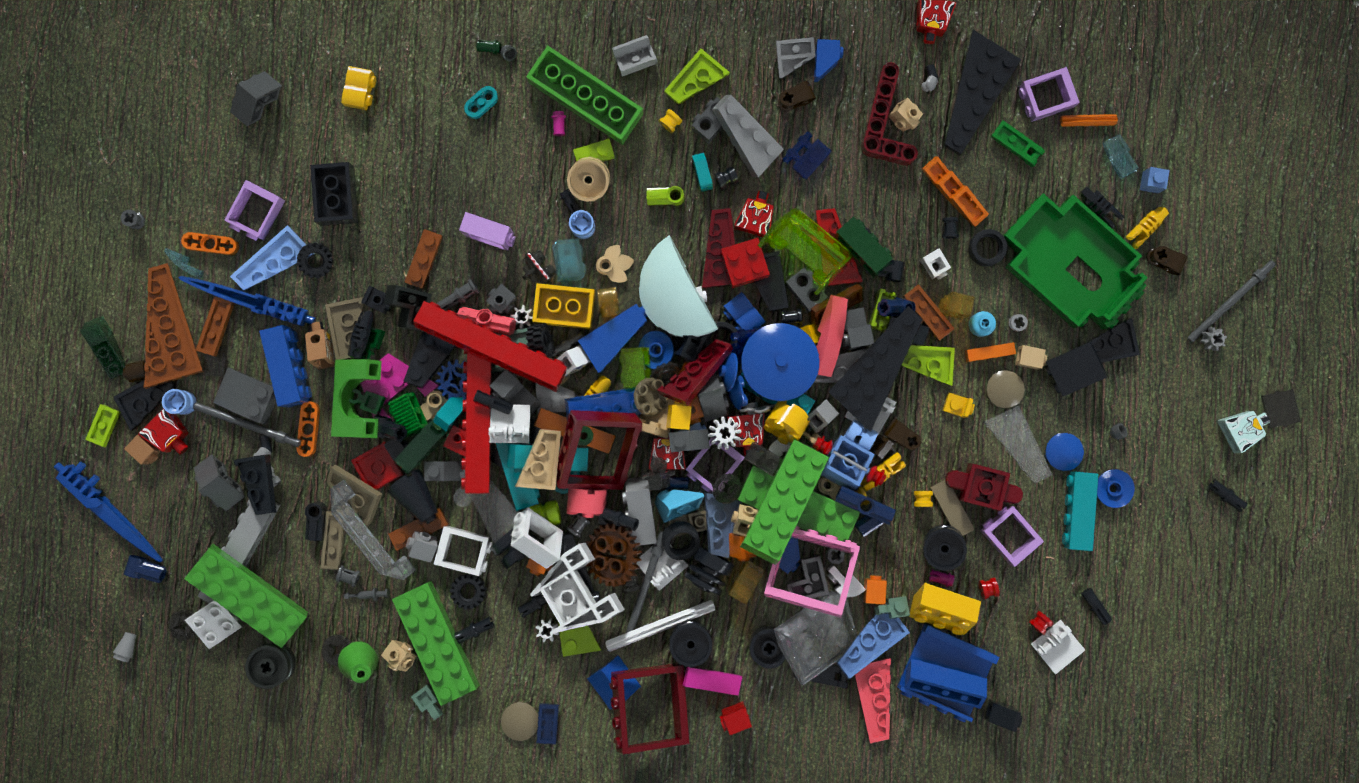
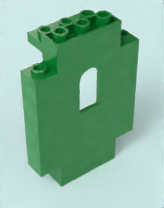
M1044 193L1041 194L1003 235L1007 245L1017 253L1005 268L1072 328L1083 327L1089 318L1102 330L1109 327L1113 328L1119 322L1117 318L1131 309L1132 306L1130 304L1133 300H1138L1144 294L1143 289L1147 286L1144 281L1148 277L1143 273L1135 275L1131 272L1140 264L1138 260L1142 255L1074 194L1068 197L1060 207ZM1076 257L1082 260L1100 277L1101 286L1098 290L1090 291L1065 270Z

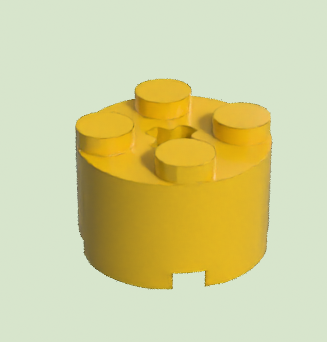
M778 401L767 417L763 428L778 437V441L782 444L792 443L794 439L799 441L810 423L807 420L809 418L808 414L795 404L789 406L786 404L787 401Z

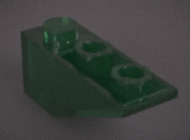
M103 315L84 323L80 332L110 380L122 375L126 363L115 336Z
M432 419L397 456L394 462L409 474L447 439L451 427L445 431L436 425Z

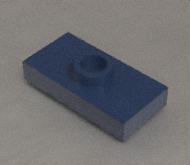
M539 704L536 743L556 745L559 704Z

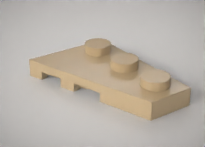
M539 430L515 487L555 490L561 431Z

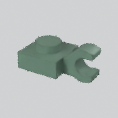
M906 596L887 599V605L874 607L875 615L889 614V619L910 616Z
M428 684L411 696L420 711L424 712L427 709L433 720L443 715L440 708L435 705L438 699Z

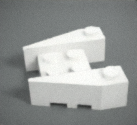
M579 543L565 552L530 594L533 597L542 593L558 620L560 626L552 630V633L605 622L625 610L615 593L596 603L580 576L578 570L595 560L586 543Z

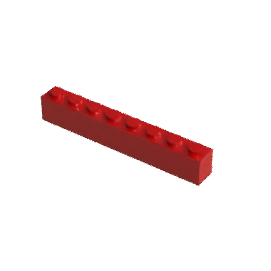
M424 301L413 320L415 328L554 392H557L566 374L567 366L562 361L549 359L543 352H534L523 343L517 344L512 342L508 336L503 334L499 336L492 329L486 326L482 328L469 318H460L454 311H445L434 302L428 303Z
M464 350V354H467V362L463 363V372L467 373V381H463V392H467V399L463 400V412H466V419L462 421V431H466V439H462V451H466V457L462 458V470H465V478L461 479V489L465 490V494H490L489 427L491 410L483 404L474 402L473 399L477 390L491 395L492 363Z

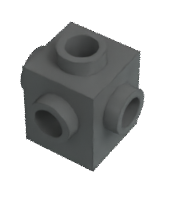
M501 284L497 289L493 288L489 292L486 301L490 304L488 308L495 314L501 313L504 315L505 313L509 314L515 307L514 303L518 298Z

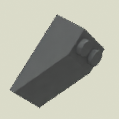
M228 367L213 403L255 422L267 424L276 404V398L271 384Z

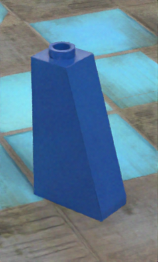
M635 304L578 340L599 374L609 366L647 323L645 318L647 315L643 306L639 308Z

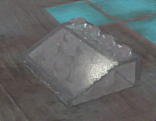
M831 590L829 595L822 596L818 600L838 606L841 594ZM847 598L841 618L804 608L773 629L778 646L801 685H805L836 663L857 637Z

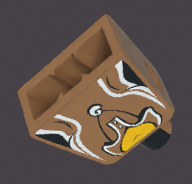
M314 322L311 324L312 332L305 334L307 360L318 370L335 367L336 358L331 335L324 330L323 322Z

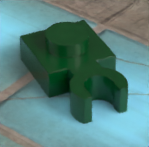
M372 328L361 359H365L367 354V359H375L374 351L375 349L380 350L385 331Z
M353 389L352 392L357 393L358 398L356 400L349 399L350 403L361 404L359 409L380 415L386 397L367 390L364 395L362 391Z

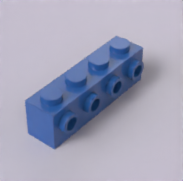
M636 387L564 399L567 421L570 410L636 413L639 417L641 413L634 403Z
M911 659L906 668L905 689L981 708L987 698V678Z

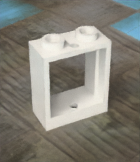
M529 507L517 513L514 517L511 546L546 569L559 561L563 531ZM529 529L543 537L544 544L529 536Z
M444 526L434 564L480 576L482 572L486 571L488 561H485L487 553L490 554L491 552L489 548L493 545V542H490L491 537L451 526ZM453 534L483 542L476 569L446 561Z

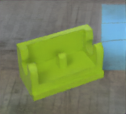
M885 289L878 290L869 322L872 329L885 332L888 328L891 316H881L877 306L882 299L896 298L895 292L889 293Z

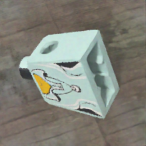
M1246 411L1217 420L1233 453H1243L1266 436L1263 426L1270 423V419L1266 413L1257 416L1254 411Z

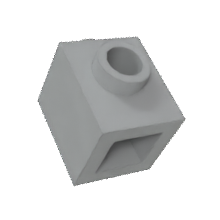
M826 399L808 414L809 418L807 420L810 421L809 425L818 433L839 413Z
M414 531L412 538L409 537L406 543L408 557L430 563L438 547L437 537L431 536L427 532Z

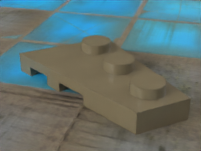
M363 297L325 305L336 360L351 359L348 356L349 341L354 325L357 323L360 313L363 312L364 304L361 303Z
M337 465L332 466L326 483L341 499H346L352 506L351 510L355 514L359 513L363 517L365 525L369 526L372 524L382 493Z

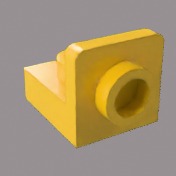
M948 393L942 411L967 418L969 415H972L975 404H972L973 399Z

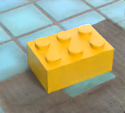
M536 283L532 322L534 324L546 323V325L592 330L596 292L594 289Z
M924 583L913 596L909 617L914 618L915 621L920 623L932 624L938 629L950 630L956 635H965L978 621L981 601Z

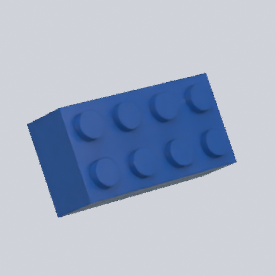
M284 325L260 330L277 406L290 408L311 401L312 392L306 383L308 378L307 371L302 367L301 362L303 355L297 346L299 341L297 332L293 328Z

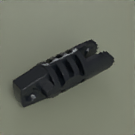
M1086 186L1081 191L1087 198L1085 203L1112 229L1115 227V223L1105 216L1112 211L1118 219L1123 220L1125 218L1098 190L1093 193Z
M371 310L361 312L357 323L354 325L348 349V356L351 358L361 359L367 346L374 316Z

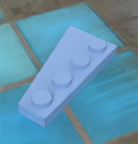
M287 225L230 277L245 291L297 264V255L306 244Z

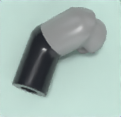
M934 64L925 67L928 78L921 85L924 92L934 90L939 81Z
M265 435L260 436L261 447L253 456L272 453L269 437Z

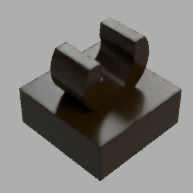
M879 434L869 451L879 458L886 460L888 458L886 456L889 450L894 451L892 447L894 444Z

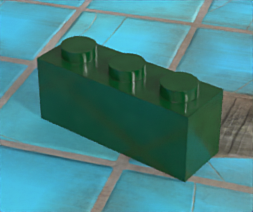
M853 216L836 231L835 238L875 278L891 264L893 260L892 253L888 248H883L878 243L879 239L876 235L870 234L865 229L866 226L860 219L857 220Z

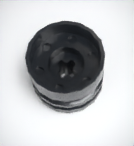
M699 547L694 556V559L700 563L699 567L691 564L689 566L696 573L693 574L686 571L684 576L698 588L720 595L722 590L715 585L717 583L725 586L726 583L719 577L720 575L730 577L735 565L723 557L713 555L707 549Z

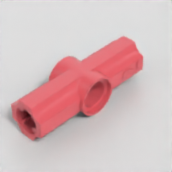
M462 307L459 308L457 313L458 317L463 319L469 318L476 325L482 328L486 326L497 333L511 335L514 334L516 329L515 318L493 314L489 309L475 310Z

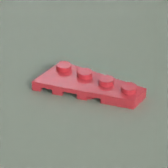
M890 657L872 661L854 675L870 743L889 739Z

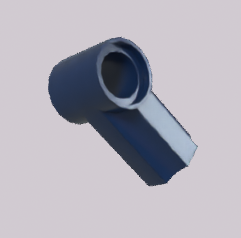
M896 297L894 299H882L878 303L877 310L881 316H899L908 306L915 312L916 306L913 301Z
M865 515L856 521L855 526L861 535L865 537L884 523Z
M129 555L123 574L132 578H143L156 583H162L167 571L165 566L149 562L144 557Z

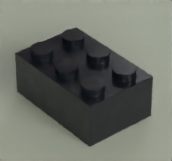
M349 162L310 165L314 222L320 226L358 223L354 166Z

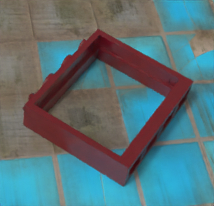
M570 410L559 451L556 478L558 489L623 490L628 478L629 467L632 465L633 453L637 448L638 436L642 431V422L636 413ZM583 426L627 427L614 476L570 475Z
M674 663L611 672V683L609 685L613 693L611 698V707L614 710L612 725L616 734L614 743L616 744L617 752L624 755L689 744L685 686H683L684 665ZM670 673L675 738L628 745L623 680Z

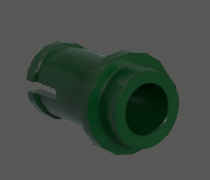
M478 39L476 48L477 52H490L497 55V53H500L502 44L497 39L494 41Z

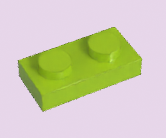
M610 139L573 149L576 161L584 157L598 158L602 162L615 158Z
M100 404L85 440L106 447L121 412Z

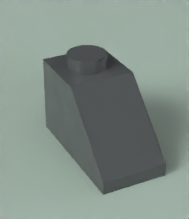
M708 429L669 433L671 453L710 449Z
M462 461L424 462V481H461L462 478H465V470H462Z

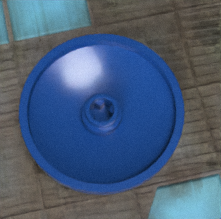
M775 323L760 328L748 339L741 356V369L745 381L759 396L771 401H788L804 394L814 383L819 371V354L815 343L806 332L794 325Z

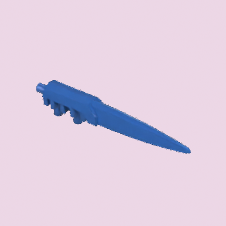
M185 276L178 277L180 280L200 290L250 308L252 312L269 315L300 326L316 322V318L309 316V311L257 293L252 295L208 281Z
M59 462L54 466L59 472L56 479L86 508H89L105 524L136 548L158 562L163 561L145 537L110 503L111 501L106 496H99L103 491L96 489L94 486L100 478L97 475H93L89 479L87 476L81 475L86 467L85 463L79 462L76 466L71 464L64 467Z

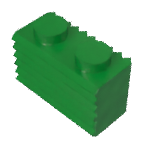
M414 392L405 393L388 403L390 406L389 412L396 420V423L405 426L407 430L406 437L413 436L429 428Z

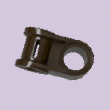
M803 81L784 90L778 100L780 110L788 112L813 102L816 97L809 82Z
M1165 246L1152 248L1146 255L1147 261L1151 265L1173 275H1181L1188 258L1185 254Z
M895 418L892 419L883 433L887 438L908 450L918 449L921 445L920 436ZM914 437V442L916 444L909 446V441L907 439Z

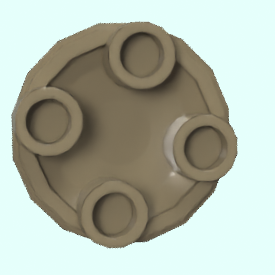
M1008 370L999 371L992 375L986 388L987 398L997 407L1012 408L1019 404L1025 392L1024 383L1020 376Z
M645 378L636 386L634 403L641 414L655 416L661 410L666 409L668 405L666 397L660 395L657 391L661 386L664 387L662 380Z
M523 701L513 703L502 714V730L512 740H528L537 731L538 713L528 703Z

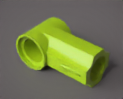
M678 186L647 188L648 206H679L685 200L684 192ZM679 192L681 197L678 200H672V193Z

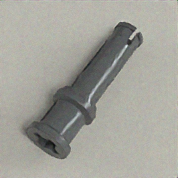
M469 279L468 283L460 288L456 287L454 293L436 304L441 309L447 311L460 302L465 303L466 299L474 294H479L480 291L474 281Z

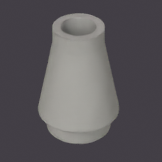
M125 632L123 638L113 651V658L129 662V659L133 656L137 635Z

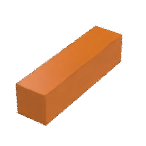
M1014 342L965 350L966 362L1016 354Z

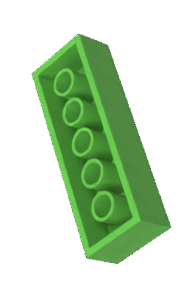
M548 45L526 76L529 84L621 145L624 144L643 116L642 107Z
M795 439L792 441L740 545L741 548L774 565L780 561L829 459L828 456Z
M752 464L737 500L759 509L775 474L769 471L765 472ZM813 491L796 526L806 531L807 529L817 531L818 535L824 537L826 535H833L838 538L837 540L845 542V540L849 539L860 512Z
M215 544L208 548L184 578L280 648L286 644L307 618L308 611Z
M432 580L393 598L392 601L440 706L476 690L480 686L462 645L457 642L459 639L455 638V630Z

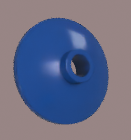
M651 331L645 334L638 346L641 361L651 369L666 367L674 355V346L670 337L661 331ZM658 347L661 348L660 353L657 352Z
M732 352L726 358L724 365L719 367V376L722 377L726 391L733 389L738 371L737 356Z
M1111 469L1099 476L1097 497L1104 505L1111 508H1119L1128 504L1133 498L1135 491L1134 483L1126 472ZM1111 485L1115 486L1114 492L1110 491Z

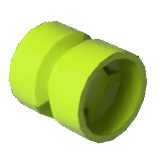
M557 500L545 502V505L539 503L529 507L553 525L562 524Z

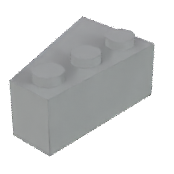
M643 477L627 479L625 482L626 492L622 493L623 503L628 505L625 515L639 520L638 528L635 531L632 530L630 536H637L634 542L640 543V545L655 544L657 539L649 479H643Z

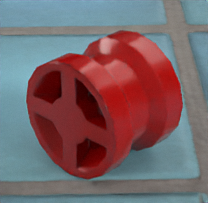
M994 577L990 578L989 581L980 580L978 582L979 590L984 600L988 599L989 596H1000L998 583Z
M1040 611L1036 613L1034 619L1029 621V624L1042 635H1045L1046 629L1054 624Z

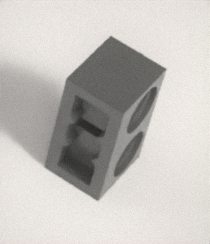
M718 97L714 101L711 99L704 107L706 110L701 115L698 113L692 120V130L707 144H710L723 129L712 111L720 101ZM702 123H708L710 125V129L702 130L700 128V125Z
M803 268L787 280L785 285L807 313H810L812 307L828 298L826 295L828 292L822 284L818 285L814 280L816 277L811 270ZM800 277L805 278L807 285L804 287L799 286L797 279ZM809 293H817L819 296L818 301H811Z

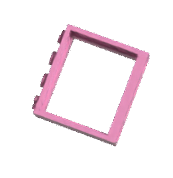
M796 526L791 536L792 538L852 554L839 604L837 606L774 588L781 559L776 565L772 564L764 595L841 618L860 546H857V543L851 542V540L839 541L833 535H826L824 537L818 535L817 531L807 529L806 532L799 530L800 527Z

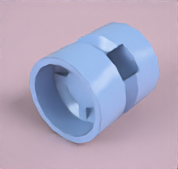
M579 210L570 216L569 226L574 236L579 239H587L595 232V222L590 213Z
M171 389L162 397L163 408L171 414H190L194 411L193 406L197 402L194 394L185 390Z
M854 419L843 437L869 451L878 432L875 430L870 432L867 428H864L861 422Z

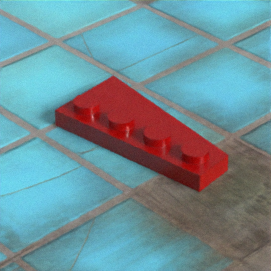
M835 208L816 210L824 287L862 283L863 280L858 272L855 259L835 238L836 231L842 227Z

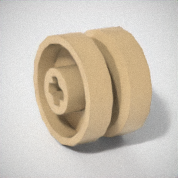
M584 157L576 161L567 176L568 188L572 195L586 202L601 198L607 191L610 183V172L606 164L594 157ZM587 176H590L592 178L591 183H589V181H585V178Z

